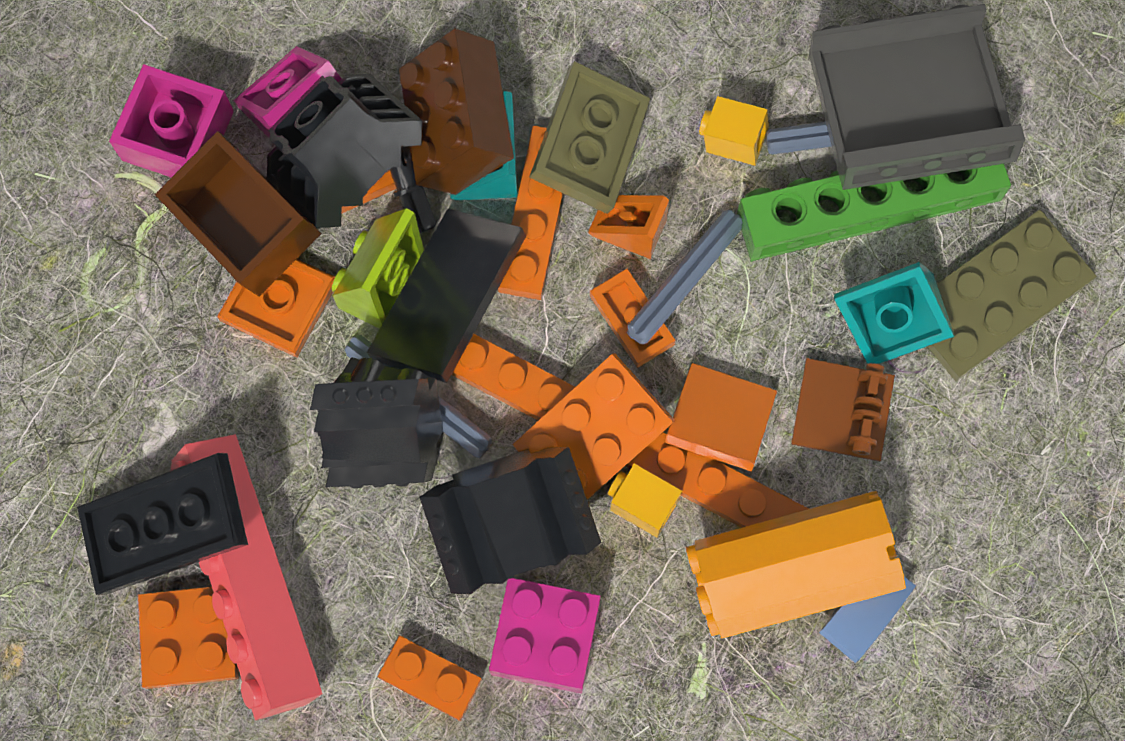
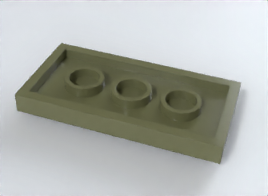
M1038 210L937 283L954 337L927 347L955 382H957L1093 282L1097 276L1045 214Z

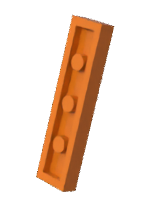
M539 126L532 127L511 224L522 227L526 238L498 288L499 293L536 300L542 299L564 193L529 178L547 129Z

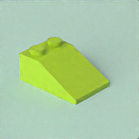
M405 208L378 218L374 221L369 232L363 230L360 233L353 248V254H355L348 268L343 267L339 270L332 284V291L334 292L332 296L339 309L380 329L424 251L413 211Z

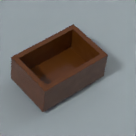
M454 28L399 68L404 105L422 120L421 145L410 146L416 185L456 195L503 166V164L514 159L493 41Z
M218 131L155 194L240 285L259 297L322 234L234 144Z

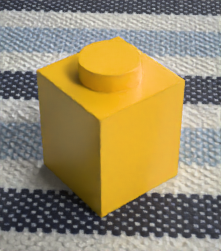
M717 96L712 111L706 110L704 112L699 129V134L704 136L706 153L756 166L766 132L769 129L768 110Z
M634 463L628 474L622 471L619 472L607 495L613 497L610 511L658 538L679 502L682 490Z

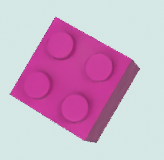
M143 64L109 142L122 161L172 177L217 131L224 136L234 110L224 90Z
M515 578L508 579L489 666L490 674L501 678L582 694L601 596Z

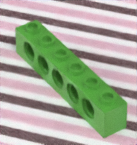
M999 164L958 171L964 177V181L961 182L950 179L947 173L907 179L918 182L923 189L920 192L909 190L903 182L905 180L842 190L837 170L831 173L829 178L813 181L812 178H801L789 183L787 188L770 191L769 188L753 190L747 193L745 198L740 199L737 215H740L743 221L741 230L750 261L752 262L1002 201L1011 187L1005 165ZM873 190L879 194L881 201L870 202L863 197L861 191ZM831 200L838 205L839 211L827 212L820 207L819 202ZM780 210H789L796 215L798 220L786 223L781 221L776 213Z

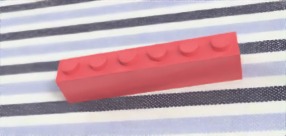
M234 434L185 444L171 460V471L216 453H228L248 545L200 561L199 565L202 572L209 576L214 592L212 596L213 608L217 617L223 619L228 635L226 642L228 655L231 661L238 666L243 681L241 684L242 698L245 705L252 709L256 721L306 706L323 693L237 436Z

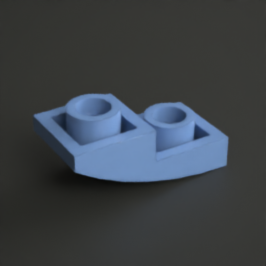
M904 576L906 589L837 607L819 633L856 663L885 629L916 585Z

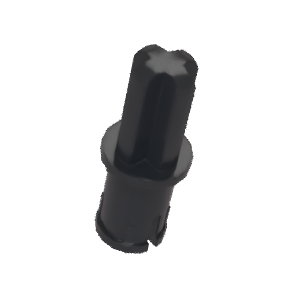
M402 146L401 166L390 169L396 191L393 194L394 197L399 196L403 209L407 208L415 213L419 232H426L436 226V221L423 186L416 185L410 146Z

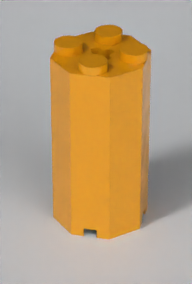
M877 491L695 541V545L686 547L693 575L695 574L698 583L696 592L702 613L706 616L711 636L720 634L721 639L906 589L901 562L896 556L894 537L882 500L878 496Z

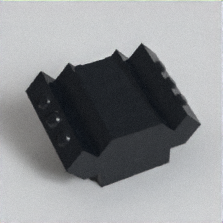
M370 74L345 75L339 82L332 76L326 78L321 76L268 130L270 132V141L276 146L267 154V178L316 228L341 227L342 207L363 206V197L368 193L367 191L391 168L401 166V146L421 145L422 120Z
M351 357L345 369L334 383L315 384L310 410H318L314 432H317L318 436H320L323 451L321 468H329L325 487L349 486L355 489L362 488L365 485H372L373 487H385L387 484L407 486L409 483L432 481L437 460L436 443L443 432L436 378L429 377L423 372L412 368L401 370L385 366L372 358L357 359Z
M551 447L534 453H530L529 449L452 474L453 480L436 485L419 497L451 594H472L484 584H503L506 580L514 578L518 574L539 567L558 565L568 555H587L601 543L569 447Z

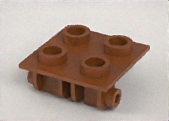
M806 358L791 445L881 462L895 375L884 373L885 367L875 363H869L866 365V369Z

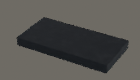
M447 209L366 353L369 357L398 369H416L429 377L436 378L437 381L447 383L526 238L522 227Z
M228 453L213 454L77 507L96 595H107L248 545Z

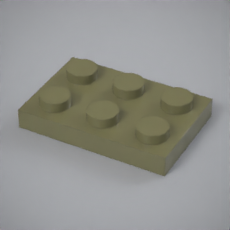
M574 61L569 66L529 178L608 214L615 206L651 98Z

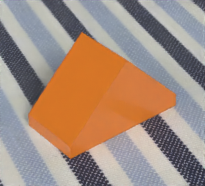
M618 195L614 208L608 214L597 210L588 233L597 239L651 259L667 221L669 199L664 195Z

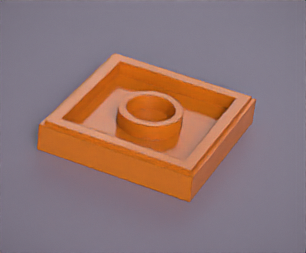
M296 259L260 297L236 282L217 317L221 322L298 358L333 293L332 284L335 276Z
M692 363L673 416L675 422L669 427L665 443L752 472L777 390Z

